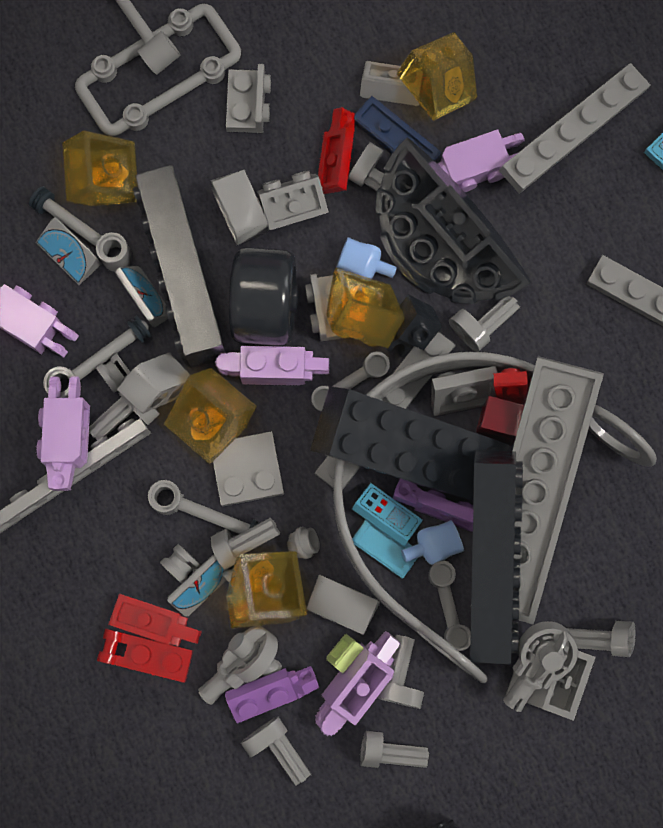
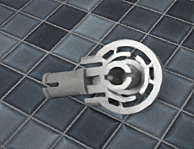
M547 621L537 623L523 633L518 643L519 659L513 666L514 672L519 677L508 694L503 698L504 703L511 709H514L516 705L515 710L521 712L535 689H541L542 687L548 689L553 680L564 677L573 669L578 658V648L567 628L559 623ZM566 642H569V650L567 649Z
M254 626L243 633L236 634L229 642L228 649L223 653L222 660L217 663L218 672L198 689L202 699L212 705L230 687L238 689L244 682H252L261 675L267 676L280 671L282 665L278 660L274 659L278 649L277 638L262 626Z

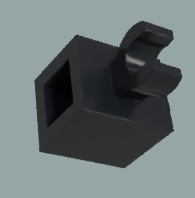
M408 294L390 318L396 333L387 337L385 345L387 350L391 352L396 345L402 344L398 351L403 358L410 353L411 345L424 351L442 328L433 306Z

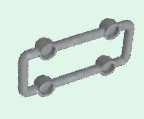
M199 4L188 11L176 9L170 13L168 23L152 33L157 35L160 31H163L167 37L173 34L186 36L192 31L193 22L205 16L229 53L221 58L215 56L205 58L200 65V71L143 106L138 103L128 105L123 111V118L115 123H110L87 86L97 80L103 83L112 81L116 77L118 67L140 55L138 49L143 46L144 41L140 39L112 57L107 55L97 56L91 63V70L82 74L77 79L75 90L104 134L116 136L127 129L133 131L144 129L148 124L150 115L204 82L210 84L221 82L225 76V70L239 61L241 48L211 5Z

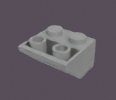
M578 651V658L573 669L564 677L553 680L548 689L543 687L535 689L526 703L574 721L595 657ZM513 672L506 695L519 677L515 672Z

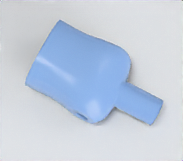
M347 237L336 265V268L345 270L367 281L372 279L375 272L393 278L397 267L380 260V248Z
M450 520L443 524L420 530L417 534L418 544L401 550L405 562L424 556L425 560L433 565L452 555L463 552L464 547L453 521Z

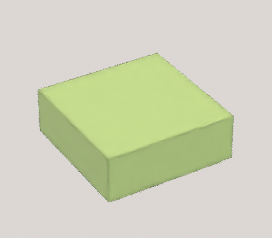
M346 634L327 655L326 659L343 674L364 648Z

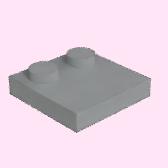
M496 366L459 374L447 372L432 379L431 407L433 415L438 416L481 407L489 396L496 397L493 374L497 373Z
M272 431L210 443L222 507L284 495Z

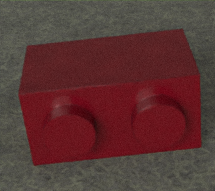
M489 396L482 406L475 433L512 446L517 436L525 405Z

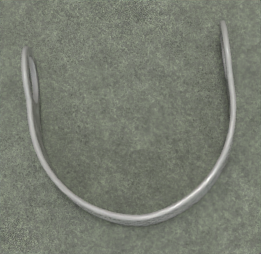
M486 352L444 354L418 361L395 372L376 385L366 395L381 400L407 383L429 375L451 371H473L496 366L497 373H501L502 370L508 368L520 369L521 372L527 371L530 385L535 365L513 357ZM595 405L592 416L619 431L638 451L614 439L591 418L588 430L609 448L636 464L647 467L656 464L657 457L654 450L641 435L614 414ZM336 459L333 500L337 527L345 551L362 581L385 607L435 649L480 683H486L487 676L476 665L398 604L370 573L356 549L348 528L342 495L345 461Z

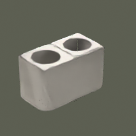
M245 170L211 180L213 194L237 245L269 231L267 217Z
M166 353L137 365L117 390L144 414L178 398L193 378L170 353Z
M319 575L306 610L315 612V614L317 613L320 616L322 615L326 619L364 635L380 601Z

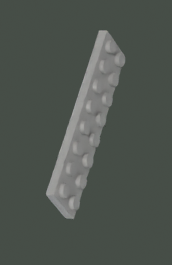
M538 356L513 447V451H516V461H523L522 488L515 489V494H522V522H515V526H521V555H514V558L520 559V588H513V590L519 591V621L533 625L604 375L601 372Z

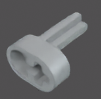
M370 142L353 167L348 179L361 187L365 183L377 191L381 187L384 173L374 167L384 150Z
M508 296L500 300L478 321L469 312L460 309L449 319V324L469 348L479 352L490 342V335L511 317L520 306L514 297Z
M119 392L118 394L121 398L89 426V433L96 440H99L110 434L133 411L147 425L158 417L160 413L153 409L142 414Z
M269 518L235 537L232 536L228 529H224L211 536V546L219 564L223 569H227L240 562L241 555L280 535V532L274 520Z
M616 621L612 631L567 628L575 640L578 649L611 651L612 656L630 657L634 650L635 623L631 621Z
M396 635L395 638L400 642V645L391 656L394 659L391 664V668L394 670L393 677L377 698L421 709L424 692L404 686L415 639Z
M279 716L247 736L241 742V745L249 757L255 756L269 746L296 786L300 782L305 781L311 773L285 736L288 730Z
M365 731L361 744V766L378 768L380 763L427 768L429 759L428 748L383 743V732Z

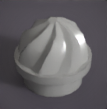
M299 527L289 535L287 548L294 557L311 558L320 549L318 535L313 528Z

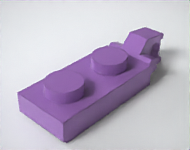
M402 479L399 480L394 492V500L415 507V511L445 522L451 520L455 526L473 532V505L459 501L458 504L447 500L446 496L434 490L425 492L418 488L415 483Z
M311 666L297 672H287L285 668L242 685L238 689L227 691L225 697L236 723L297 700L319 688Z

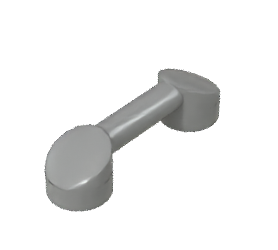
M382 352L369 354L361 368L333 385V387L352 389L369 377L379 378L385 375L390 367L388 357ZM320 386L312 393V405L319 411L323 409L329 389L328 386Z
M439 561L431 566L428 578L430 583L438 588L448 627L444 633V640L458 651H463L471 644V631L466 626L460 625L450 584L455 580L456 572L449 562Z

